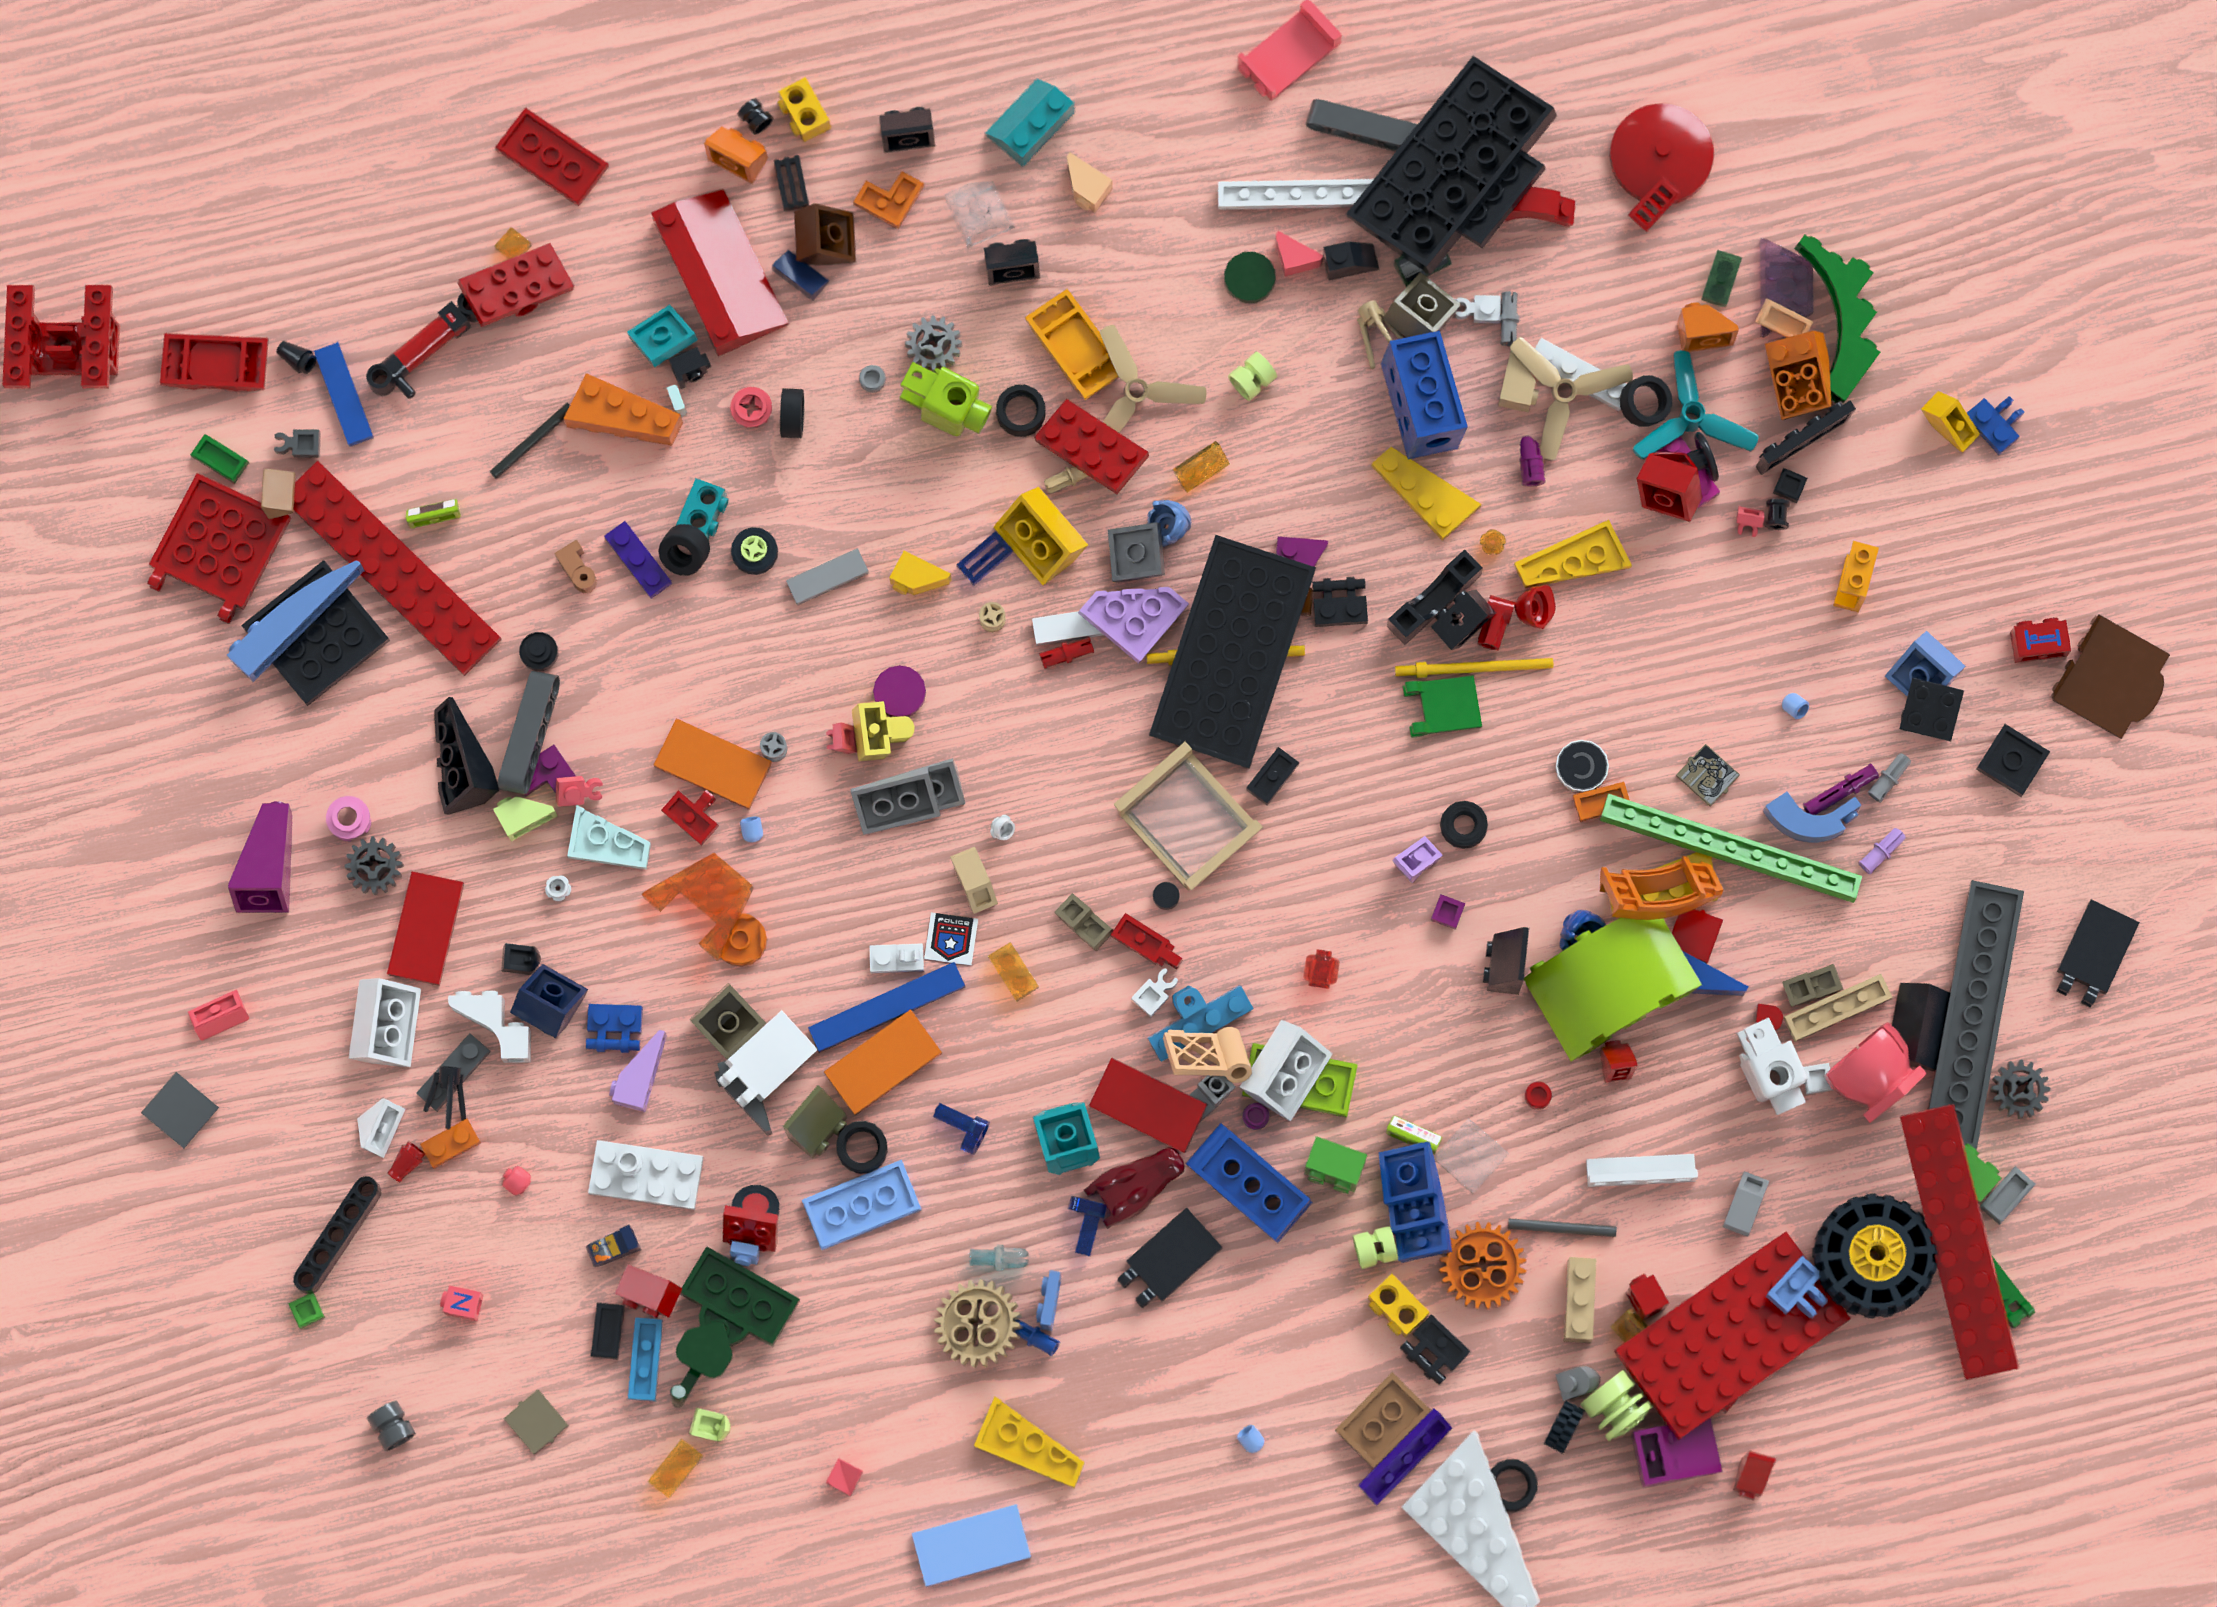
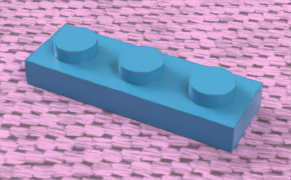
M635 1318L628 1390L629 1400L656 1402L663 1327L662 1319Z

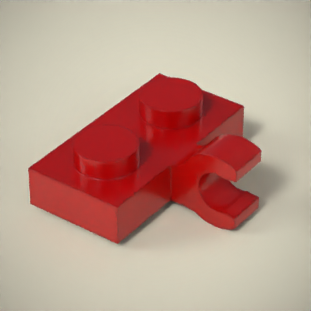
M678 790L661 809L665 815L701 846L719 827L714 820L704 813L716 801V798L707 790L695 804Z

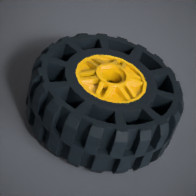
M1866 1194L1863 1197L1856 1196L1835 1208L1818 1230L1812 1258H1814V1267L1820 1271V1285H1822L1825 1292L1830 1295L1837 1305L1847 1309L1846 1312L1853 1315H1864V1318L1890 1317L1908 1309L1929 1288L1937 1268L1934 1254H1938L1936 1245H1931L1930 1237L1933 1235L1924 1222V1216L1920 1212L1916 1213L1910 1208L1912 1205L1906 1201H1897L1894 1199V1196L1886 1194L1884 1196H1876V1194ZM1870 1251L1878 1253L1880 1261L1872 1259Z

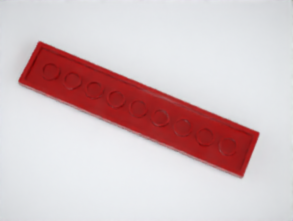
M319 461L315 462L295 482L293 511L348 564L358 560L365 570L360 576L464 676L502 640L482 618Z
M1954 1104L1901 1115L1900 1121L1926 1225L1933 1235L1930 1237L1931 1245H1936L1938 1254H1934L1965 1380L2017 1370L2020 1366Z

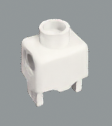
M1769 1018L1736 1033L1746 1055H1739L1741 1061L1739 1065L1757 1101L1765 1102L1770 1100L1777 1115L1805 1103L1806 1101L1799 1086L1807 1081V1074L1792 1041L1781 1044ZM1771 1070L1778 1073L1780 1077L1779 1085H1775L1770 1080Z

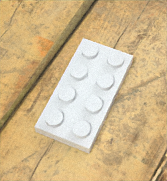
M597 1140L588 1193L590 1195L695 1210L704 1157ZM634 1149L641 1155L643 1165L637 1174L625 1176L618 1171L615 1161L617 1155L622 1150Z

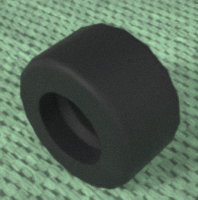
M679 524L672 527L661 541L658 550L659 558L664 567L672 573L680 576H689L696 573L702 567L709 556L710 545L709 540L700 529L689 524ZM677 545L686 547L691 555L683 553Z

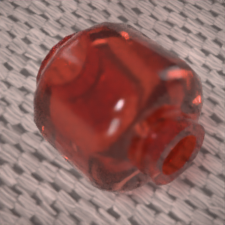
M1316 949V954L1306 956L1303 978L1309 982L1308 986L1329 989L1330 985L1337 983L1340 961L1332 957V951Z

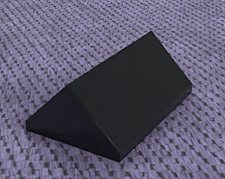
M1900 983L1892 1026L1900 1033L1908 1046L1910 1066L1917 1068L1920 1065L1922 1069L1935 1072L1950 992L1928 983Z

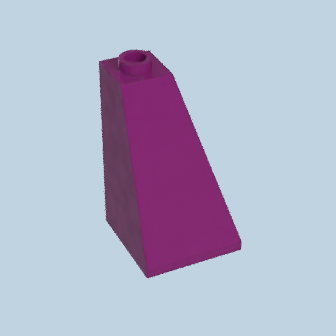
M274 801L262 803L228 883L229 893L236 913H289L293 819L289 803Z

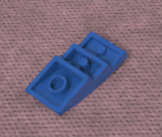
M1427 1141L1379 1152L1384 1204L1389 1208L1391 1231L1396 1236L1398 1261L1404 1263L1452 1252L1445 1203L1430 1142Z

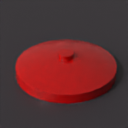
M1665 103L1646 105L1631 112L1618 125L1610 146V164L1616 180L1628 194L1638 200H1641L1662 176L1682 192L1673 204L1692 197L1707 181L1714 160L1712 138L1703 122L1690 111L1677 105ZM1662 185L1658 188L1669 199L1673 196ZM1655 193L1651 196L1660 205L1666 204Z

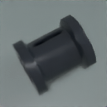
M1785 499L1767 500L1766 506L1769 507L1768 521L1765 523V527L1771 530L1788 529L1789 523L1786 520L1790 501Z

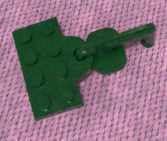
M706 1246L683 1284V1289L680 1293L681 1296L701 1306L699 1313L700 1327L688 1329L677 1344L676 1356L678 1360L690 1367L682 1383L671 1388L672 1405L676 1408L683 1406L701 1374L708 1378L720 1377L733 1358L730 1346L742 1342L749 1334L773 1347L798 1306L800 1299Z

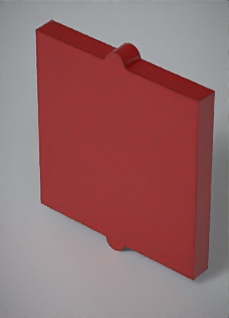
M1694 909L1677 916L1672 935L1682 951L1704 963H1708L1723 919L1709 915L1703 909L1701 911Z

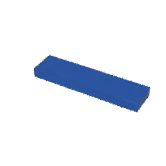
M337 342L315 350L317 362L349 447L374 438L339 343Z

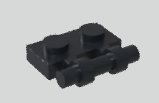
M1346 577V580L1332 581L1331 578H1323V581L1312 582L1313 592H1323L1324 598L1314 599L1313 601L1315 627L1368 624L1366 596H1356L1355 589H1366L1365 578L1355 579L1354 577ZM1347 590V597L1332 598V591Z
M1432 1314L1413 1333V1336L1420 1341L1416 1347L1412 1346L1408 1341H1405L1400 1347L1407 1355L1406 1358L1411 1363L1414 1361L1425 1372L1423 1375L1429 1380L1432 1378L1438 1385L1446 1379L1439 1371L1443 1365L1453 1372L1471 1353ZM1426 1348L1438 1358L1433 1364L1421 1354Z

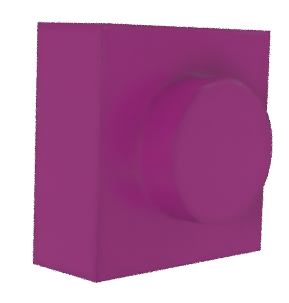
M1440 894L1431 921L1456 930L1465 903Z

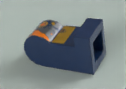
M630 1225L622 1227L618 1231L605 1236V1238L594 1241L586 1246L594 1267L605 1265L641 1250Z

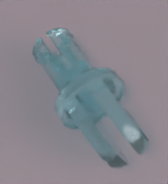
M997 1244L994 1250L970 1249L969 1258H972V1260H969L970 1266H994L997 1271H1003L1004 1268H1022L1027 1266L1029 1260L1022 1257H1027L1029 1254L1023 1248H1004V1245Z

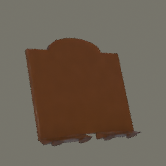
M2098 614V616L2092 619L2090 623L2092 626L2085 638H2082L2078 643V651L2082 652L2076 664H2074L2073 659L2067 662L2065 666L2066 671L2060 681L2053 686L2051 696L2056 703L2122 739L2131 722H2139L2145 719L2158 704L2164 688V676L2161 674V670L2170 654Z

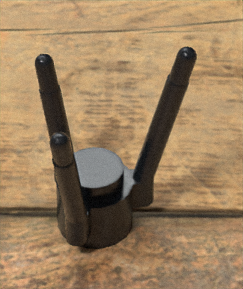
M440 1066L439 1072H434L433 1082L423 1110L424 1112L429 1111L437 1086L441 1083L440 1088L447 1089L445 1128L449 1130L452 1119L453 1090L456 1087L461 1121L466 1119L463 1074H460L461 1068Z

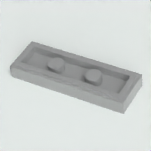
M857 548L786 580L798 606L867 575L869 571Z

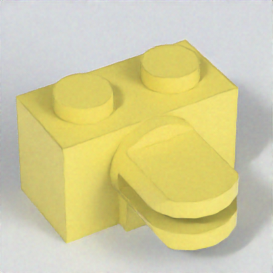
M884 701L860 703L852 709L858 762L885 759L891 754L890 743L906 742L914 733L915 726L909 717H886Z

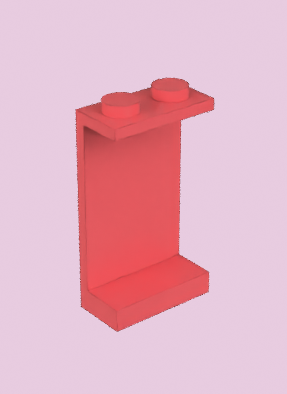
M1304 0L1300 3V11L1246 56L1242 52L1238 55L1237 68L1245 78L1250 77L1254 81V86L1263 97L1267 96L1272 101L1340 45L1342 34L1311 0Z

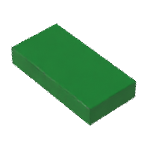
M207 434L203 435L190 454L192 458L234 484L249 464L247 459Z

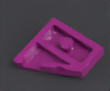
M1278 536L1276 555L1315 567L1322 553L1328 547V540Z

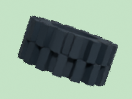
M1565 1400L1544 1444L1563 1454L1585 1410Z

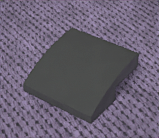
M175 1072L141 1113L182 1148H185L219 1107L180 1074Z

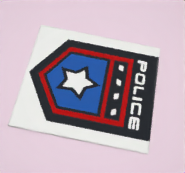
M931 912L924 959L972 965L978 919Z

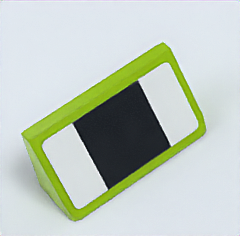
M457 499L406 511V521L411 529L461 517Z

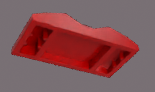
M164 333L160 384L191 390L206 388L235 392L265 390L269 339Z

